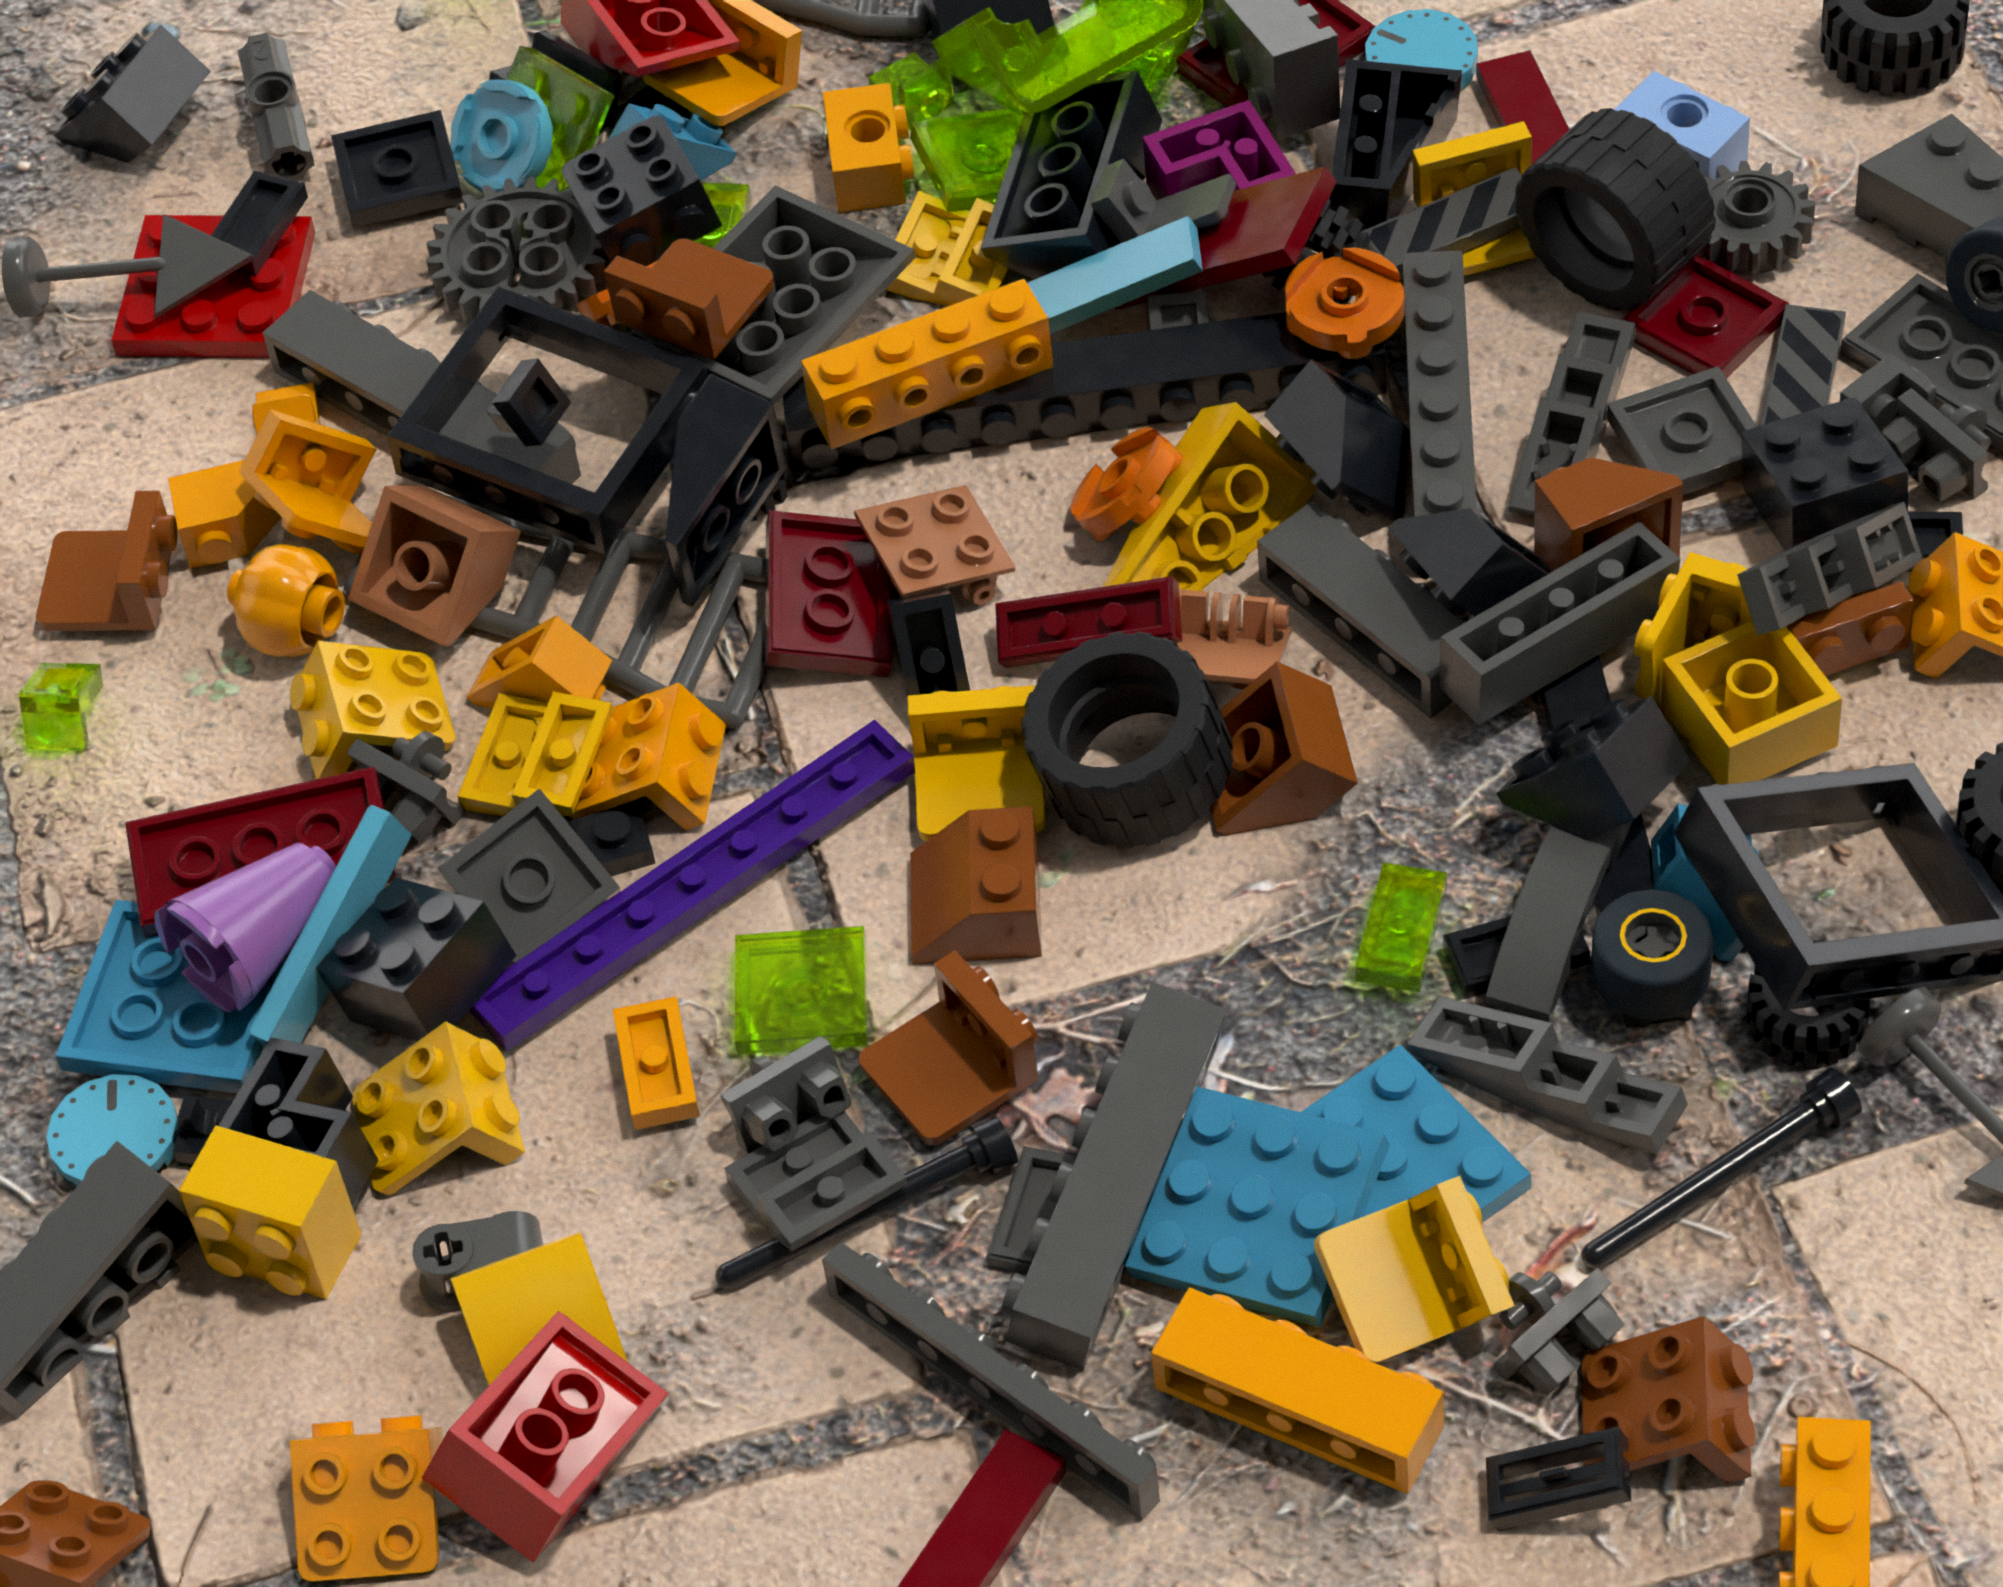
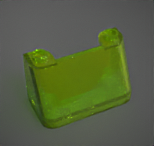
M1094 0L1093 4L1039 34H1036L1029 19L1016 24L1004 23L996 19L991 8L988 7L931 42L944 66L954 77L1019 115L1031 116L1050 108L1191 28L1199 20L1203 12L1204 0Z

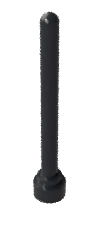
M1834 1068L1827 1069L1807 1082L1806 1092L1799 1097V1105L1587 1243L1581 1252L1582 1261L1587 1267L1592 1269L1603 1267L1815 1126L1823 1130L1828 1126L1839 1128L1862 1111L1861 1102L1854 1087L1841 1072Z
M995 1114L970 1126L971 1134L961 1138L962 1146L905 1173L907 1185L794 1251H790L776 1238H773L721 1264L715 1272L717 1284L723 1289H734L972 1170H975L977 1174L989 1170L994 1175L1018 1163V1156L1009 1134Z

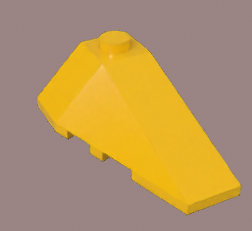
M1237 402L1202 408L1176 445L1183 458L1177 469L1166 478L1160 489L1156 492L1161 497L1158 509L1145 522L1134 524L1103 587L1172 576L1179 582V589L1203 591V588L1227 570H1233L1247 560V555L1257 548V540L1305 506L1317 488L1309 479V476L1314 471L1304 462L1299 463L1283 451L1276 443V437Z

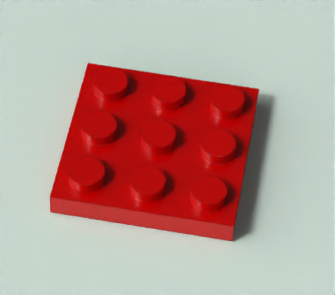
M145 215L133 259L160 257L163 215ZM167 215L208 235L213 233L223 218L220 215ZM295 216L257 276L234 271L158 318L154 315L158 271L129 274L111 339L116 356L270 358L263 332L300 299L316 233L312 217Z

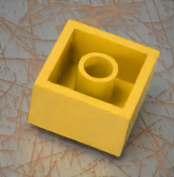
M1750 621L1663 659L1661 708L1679 733L1690 741L1688 745L1717 784L1760 781L1838 746L1842 697L1787 626L1780 630L1757 636L1753 621Z
M215 1125L179 1189L205 1259L213 1269L230 1277H240L244 1274L267 1281L274 1288L285 1294L298 1296L303 1292L327 1300L362 1235L337 1161Z

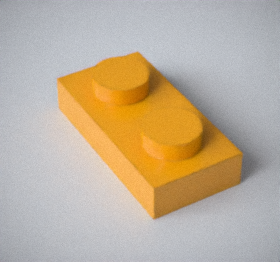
M677 996L612 1009L634 1129L638 1130L700 1117Z

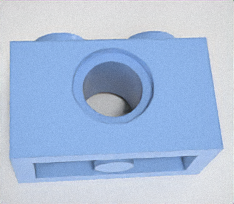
M1653 71L1614 109L1615 111L1625 110L1635 113L1636 116L1644 117L1655 123L1664 132H1668L1694 159L1699 171L1704 176L1710 177L1713 180L1716 179L1717 166L1723 165L1732 173L1739 169L1740 161L1748 160L1750 117L1656 71Z

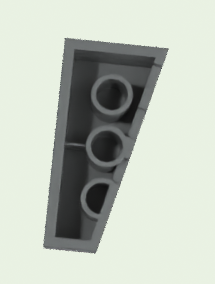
M1184 0L1188 10L1191 13L1198 12L1203 19L1204 31L1209 44L1213 49L1221 48L1225 55L1226 66L1232 81L1236 85H1244L1248 92V100H1250L1262 121L1265 120L1277 140L1339 120L1338 34L1330 26L1322 29L1317 28L1316 24L1320 23L1319 13L1310 3L1300 6L1298 0Z
M1950 114L1859 164L1855 215L1871 224L1877 219L1896 229V238L1914 248L1922 243L1946 256V265L1951 248L1965 233L1989 220L2003 216V157L1957 117Z
M118 1141L113 1144L105 1155L96 1159L89 1166L82 1182L59 1208L54 1209L45 1217L38 1233L20 1254L0 1270V1406L17 1419L83 1360L84 1349L82 1345L90 1337L100 1336L107 1332L112 1334L130 1317L127 1310L128 1303L151 1282L160 1289L164 1287L181 1271L175 1260L195 1242L199 1243L179 1190Z

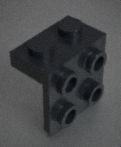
M652 116L634 124L626 131L590 150L582 152L574 159L565 163L561 169L568 186L593 228L610 262L616 256H620L648 266L658 261L674 241L678 239L696 241L723 226L699 177L662 116Z

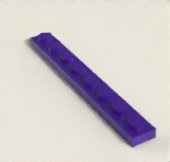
M874 719L505 969L469 1012L506 1052L915 773L914 756Z

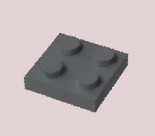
M1719 366L1607 403V421L1635 466L1677 475L1683 483V495L1742 475L1741 432L1755 428L1757 425Z
M540 788L438 867L439 873L456 894L485 902L517 955L512 960L513 964L620 892L619 885Z

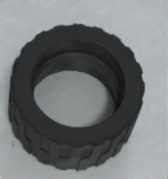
M1604 108L1598 112L1592 111L1585 115L1521 174L1522 178L1517 182L1515 189L1517 195L1515 207L1516 214H1518L1520 219L1519 225L1535 256L1541 260L1553 277H1556L1564 284V287L1574 294L1577 293L1582 296L1586 301L1595 305H1603L1608 309L1632 310L1637 309L1641 304L1645 305L1709 244L1712 239V232L1715 230L1716 218L1714 216L1715 206L1713 197L1710 195L1708 183L1703 173L1695 165L1694 159L1668 132L1661 130L1652 121L1644 117H1638L1635 113L1625 110L1615 111L1612 108Z
M1111 633L1103 638H1093L1085 641L1076 649L1065 652L1036 681L1037 685L1033 692L1029 693L1024 705L1026 711L1021 723V732L1025 738L1023 744L1059 817L1065 819L1068 827L1079 836L1084 835L1091 842L1103 846L1106 844L1116 845L1117 848H1132L1133 846L1146 844V846L1160 843L1162 839L1172 835L1177 836L1186 831L1187 827L1197 819L1201 820L1210 811V806L1213 802L1220 798L1226 787V778L1231 774L1233 764L1231 750L1233 749L1231 735L1203 671L1199 669L1195 658L1187 650L1183 651L1180 649L1177 643L1165 637H1154L1151 633ZM1143 713H1161L1176 717L1171 730L1160 744L1146 755L1132 762L1113 767H1092L1080 764L1085 750L1093 739L1104 729L1119 720Z

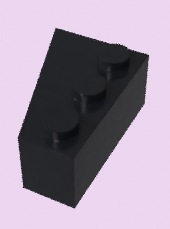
M1347 59L1332 176L1335 178L1336 183L1329 197L1331 201L1329 209L1336 212L1341 205L1349 210L1346 219L1351 221L1358 218L1363 224L1359 233L1399 216L1413 193L1412 150L1444 142L1457 120L1462 70Z

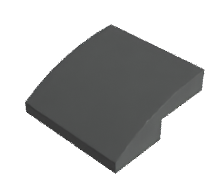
M845 1111L831 1119L818 1114L798 1125L799 1131L794 1141L778 1151L773 1152L765 1146H761L724 1167L727 1182L758 1221L790 1251H794L907 1185L906 1176L872 1133L869 1132L863 1135Z

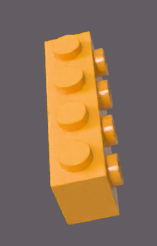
M1021 279L801 360L809 410L832 450L1053 368L1048 317L1026 280Z
M1189 1287L1151 1352L1155 1389L1406 1494H1409L1444 1429V1391L1435 1388L1423 1376L1413 1372L1398 1373L1371 1362L1365 1354L1355 1348L1344 1345L1335 1347L1308 1336L1300 1327L1289 1321L1268 1320L1246 1311L1238 1302L1225 1295L1213 1294L1210 1296Z
M1798 1416L1795 1444H1781L1780 1487L1793 1488V1507H1780L1779 1551H1792V1572L1779 1571L1778 1587H1870V1420Z

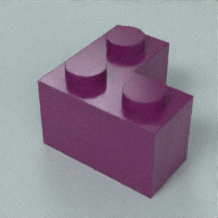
M1250 100L1142 137L1146 184L1156 200L1226 174H1230L1237 183L1234 191L1296 174Z

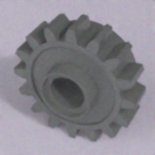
M1746 160L1740 161L1739 170L1731 173L1728 168L1720 165L1717 166L1715 180L1704 176L1708 183L1709 193L1713 197L1715 206L1714 216L1716 218L1712 239L1701 251L1706 259L1732 273L1761 274L1774 269H1781L1782 265L1790 258L1798 259L1801 257L1802 244H1810L1812 240L1815 201L1808 200L1809 187L1807 184L1793 186V172L1788 170L1779 176H1775L1772 174V163L1765 162L1759 171H1754L1750 169V165Z

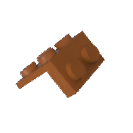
M689 239L674 241L652 268L616 256L604 270L616 322L712 359L719 355L774 287L773 274L769 269Z
M159 490L135 492L127 530L63 531L54 537L36 613L41 629L45 631L156 630L162 598L166 596L168 589V568L172 551H175L178 540L175 516L167 515Z
M1901 581L1880 589L1875 588L1853 594L1829 609L1807 614L1787 625V628L1822 673L1828 676L1908 648L1914 599Z
M956 950L934 963L940 1002L868 1046L859 1054V1065L863 1074L920 1139L928 1145L941 1144L1039 1080L1034 1044L1038 1042V1035L1033 1024L1020 1009L1016 1008L1011 1011L1001 1001L998 989L989 974L980 966L972 969Z
M1705 1316L1599 1348L1597 1351L1592 1350L1582 1361L1583 1435L1619 1427L1628 1438V1451H1624V1457L1629 1462L1630 1471L1692 1454L1726 1484L1752 1477L1750 1447H1753L1755 1444L1756 1434L1753 1421L1749 1415L1748 1385L1753 1380V1369L1749 1356L1741 1345L1735 1344ZM1605 1456L1583 1461L1584 1466L1605 1461Z
M32 1481L0 1506V1587H95L96 1581L149 1537L150 1520L143 1515L129 1511L119 1503L100 1501L72 1491L57 1481Z

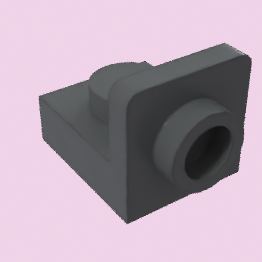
M1890 353L1840 392V401L1856 397L1878 429L1882 430L1893 420L1896 413L1898 414L1897 398L1912 388L1934 406L1936 386L1922 371L1910 367Z

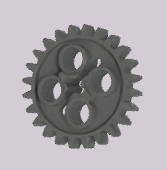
M530 176L523 188H516L514 182L508 178L504 182L503 191L497 193L486 184L483 186L484 198L476 200L468 195L462 196L465 209L460 211L447 208L445 214L448 224H434L435 240L427 241L426 244L429 253L426 263L430 279L433 282L437 298L444 297L446 308L449 312L460 308L463 321L466 323L475 318L498 286L521 295H531L542 303L559 309L566 307L577 313L579 311L575 305L579 303L578 297L589 298L597 293L595 283H606L604 270L611 262L570 187L560 193L557 179L553 178L544 188H537L535 177ZM523 222L526 233L525 239L521 238V228ZM520 267L521 276L519 285L517 286L518 279L515 268Z

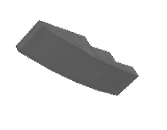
M1576 312L1564 355H1558L1546 398L1541 397L1508 505L1509 511L1535 516V480L1546 476L1557 468L1568 467L1589 457H1596L1608 424L1607 403L1616 400L1636 337L1635 323Z
M1901 502L1805 541L1737 574L1758 636L1780 630L1807 614L1829 609L1853 594L1875 589L1914 567L1923 557L1905 502Z
M1438 996L1407 1043L1410 1053L1474 1087L1516 1106L1593 1136L1654 1154L1659 1152L1688 1105L1681 1086L1623 1073L1617 1055L1558 1041L1553 1025L1550 1022Z

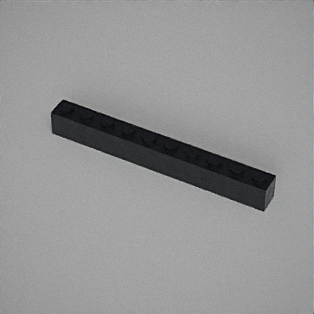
M1286 312L1051 343L1053 368L832 450L809 410L804 376H801L783 395L786 434L794 472L870 461H884L915 455L944 453L976 447L1004 445L1037 439L1059 438L1098 431L1120 430L1159 423L1181 422L1195 419L1202 408L1237 402L1247 412L1266 410L1272 406L1311 359L1376 395L1386 394L1385 349L1383 342L1373 345L1372 351L1367 356L1359 359H1348L1341 356L1338 351L1317 348L1289 331L1286 322Z

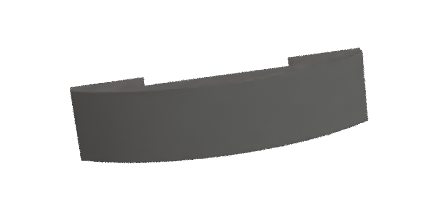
M1632 821L1587 839H1582L1551 825L1530 868L1507 927L1486 993L1487 1005L1546 1022L1550 1021L1570 973L1572 951L1607 869L1612 871Z

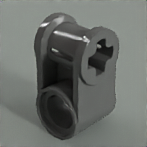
M507 1211L488 1218L452 1224H437L425 1229L415 1240L412 1252L416 1268L421 1272L419 1288L423 1300L430 1307L440 1311H456L461 1309L455 1291L451 1294L447 1292L445 1280H451L450 1278L543 1245L541 1226L537 1217L527 1212ZM442 1241L447 1245L448 1255L445 1256L441 1254L440 1243Z

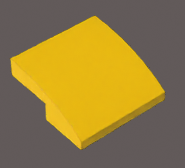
M918 191L895 241L913 248L916 258L885 290L916 300L950 306L999 288L1009 268L986 258L980 249L994 204L976 198L971 211Z
M555 691L552 692L548 703L499 693L457 797L460 805L467 811L505 816L540 788L562 816L573 814L614 710L612 703Z
M581 1232L450 1278L488 1386L558 1311L627 1361Z

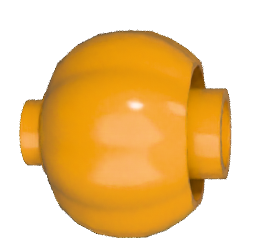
M279 544L266 547L251 559L244 570L239 569L232 575L227 588V599L233 605L236 625L243 639L252 648L275 657H298L312 652L317 641H323L325 637H331L338 630L344 615L345 598L338 588L337 577L332 566L318 552L303 546Z

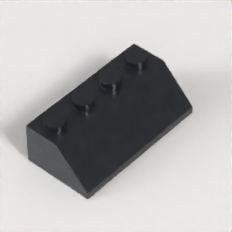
M1138 70L1034 85L980 248L986 258L1030 278L1037 279L1121 244L1092 208L1090 202L1103 170L1108 164L1124 159L1143 181L1145 179L1142 137L1158 132L1163 119Z

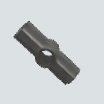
M268 33L250 36L244 47L237 51L246 87L245 94L254 122L266 174L294 181L302 180L308 169L315 165L306 130V121L294 81L286 44L283 39L273 38Z

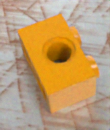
M890 83L823 92L838 213L907 204L904 180L915 179L910 144L901 146L898 144V140L909 139L905 104L893 106Z

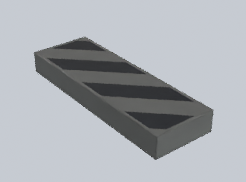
M1512 168L1361 231V233L1368 232L1371 239L1368 246L1372 247V252L1378 253L1391 261L1400 273L1401 279L1403 278L1402 253L1461 250L1465 252L1519 229L1520 219L1518 214H1516L1515 199L1517 195L1515 189L1522 175L1516 168Z
M1786 304L1761 426L1830 404L1845 327V311Z

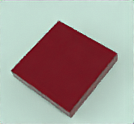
M1698 254L1645 305L1641 304L1637 309H1632L1622 320L1635 323L1636 337L1634 343L1692 375L1719 366L1727 379L1782 324L1785 306L1789 303Z

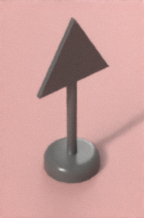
M163 214L160 257L49 267L45 253L39 243L31 237L9 238L4 245L1 273L7 302L13 313L21 318L35 316L44 311L50 296L51 281L158 271L154 315L158 318L255 258L252 254Z
M1926 987L1916 988L1903 995L1872 1023L1860 1040L1857 1052L1867 1062L1878 1068L1893 1065L1912 1052L2003 1145V1121L1924 1041L1939 1020L1941 1012L1940 1002ZM2003 1153L1966 1178L1964 1184L2003 1198Z

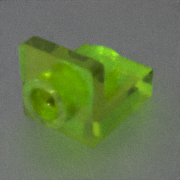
M913 52L868 77L869 85L890 83L893 106L905 104L908 130L931 117L937 116L954 105L950 66L942 59L928 65Z
M41 663L18 693L25 744L28 749L84 750L89 742L85 711L103 687L101 664Z

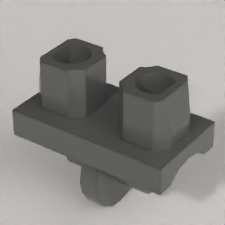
M1912 388L1897 398L1898 417L1888 424L1881 433L1904 465L1918 454H1921L1928 460L1918 468L1919 482L1924 491L1937 502L1943 501L1960 490H1964L1973 499L1988 489V482L1982 478L1981 474L1988 459V452L1986 450L1991 444V439L1983 433L1988 419L1987 412L1975 403H1968L1958 410L1946 403L1937 410Z
M429 731L419 733L411 741L399 737L393 744L392 752L401 757L400 762L357 738L346 753L358 765L354 771L375 766L383 804H385L393 791L402 795V798L391 814L412 834L411 838L421 843L441 818L454 826L456 825L465 809L447 798V790L443 786L430 780L432 776L445 780L452 769L450 763L442 760L445 746L442 738Z
M822 1036L817 1037L775 1063L764 1054L753 1059L749 1063L752 1076L720 1095L734 1123L738 1144L748 1154L761 1146L776 1152L794 1141L799 1131L797 1125L817 1113L820 1116L831 1119L851 1106V1099L831 1044Z
M1596 1268L1555 1305L1551 1296L1562 1287V1283L1554 1273L1548 1271L1537 1281L1527 1274L1515 1273L1509 1278V1293L1515 1306L1501 1312L1499 1318L1510 1330L1517 1328L1524 1320L1532 1326L1507 1348L1508 1351L1493 1366L1506 1380L1519 1371L1527 1381L1548 1396L1579 1367L1576 1361L1554 1339L1567 1327L1590 1352L1592 1350L1597 1351L1604 1346L1625 1325L1611 1304L1602 1296V1293L1612 1282L1599 1268Z

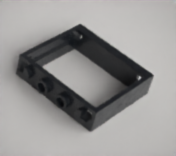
M498 286L387 435L395 474L605 555L673 458L679 410L685 398L691 392H698L708 378L706 363L697 360L686 352H675L648 342L637 334L618 331L594 322L583 314H572L542 303L531 295H521ZM509 337L663 394L658 404L595 493L439 434Z
M1915 763L1873 766L1865 769L1839 772H1819L1812 775L1777 779L1766 778L1760 781L1724 785L1712 784L1696 789L1674 834L1783 1011L1907 994L1921 987H1926L1930 991L2003 980V895ZM1885 818L1954 924L1813 943L1745 835Z

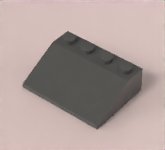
M775 185L713 247V249L769 269L774 278L773 289L719 355L712 359L634 328L630 332L639 335L648 342L675 352H686L694 356L697 360L706 363L708 376L712 374L773 402L775 405L803 375L801 360L825 352L916 258L915 250Z

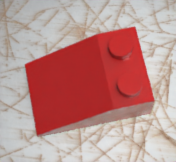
M561 0L560 23L580 50L604 64L636 77L739 50L740 41L708 0Z
M558 1311L449 1428L424 1472L422 1479L534 1563L578 1512L661 1406L669 1393Z

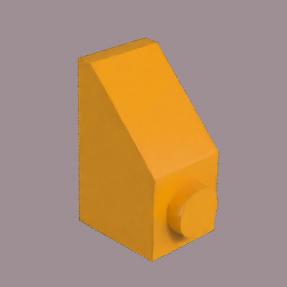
M244 460L168 478L177 530L190 569L250 555L282 518L277 511L263 505L254 497L256 490L239 473Z
M556 615L492 650L466 698L477 706L493 709L499 693L546 703L549 702L553 691L600 700L605 691V685L601 682L612 659Z

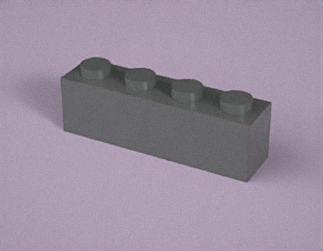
M1312 501L1257 540L1259 581L1430 719L1453 702L1438 687L1441 636L1470 619L1460 618L1452 614L1431 594V589L1422 583L1416 584L1396 568L1394 562L1385 552L1379 549L1373 550L1353 534L1351 528L1343 519L1338 516H1330Z
M1640 521L1441 636L1438 687L1477 725L1482 724L1638 632L1645 619L1653 621L1659 610V596L1663 583L1670 573L1678 574L1681 559Z

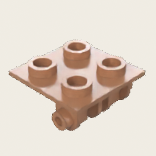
M967 485L854 511V516L902 598L960 585V591L965 599L981 605L989 602L995 596L996 591L994 588L997 576L1015 572L1016 567Z
M1179 589L1182 642L1177 643V645L1183 651L1187 650L1195 658L1206 680L1226 682L1233 688L1245 689L1276 661L1281 662L1292 634V627H1288L1289 605L1278 604V598L1246 595L1243 601V622H1241V595L1233 594L1229 608V621H1223V595L1220 592H1214L1210 619H1208L1209 592Z

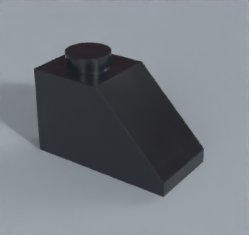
M944 588L906 598L898 597L885 600L907 703L909 695L931 694L937 691H969L970 686L951 592Z

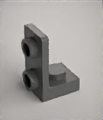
M1124 159L1105 166L1090 205L1120 243H1124L1186 216L1190 217L1197 229L1207 230L1216 226L1224 219L1228 212V205L1237 183L1230 174H1226L1156 200L1151 194L1148 185L1136 175Z

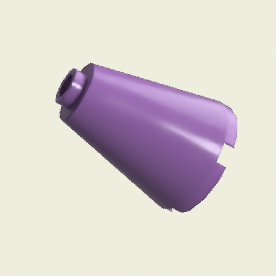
M302 843L288 846L167 901L163 907L155 912V927L161 943L168 955L179 948L190 964L181 973L203 997L223 1011L231 1012L236 1007L240 1011L253 1001L293 949L336 865L331 857L318 846L309 848Z

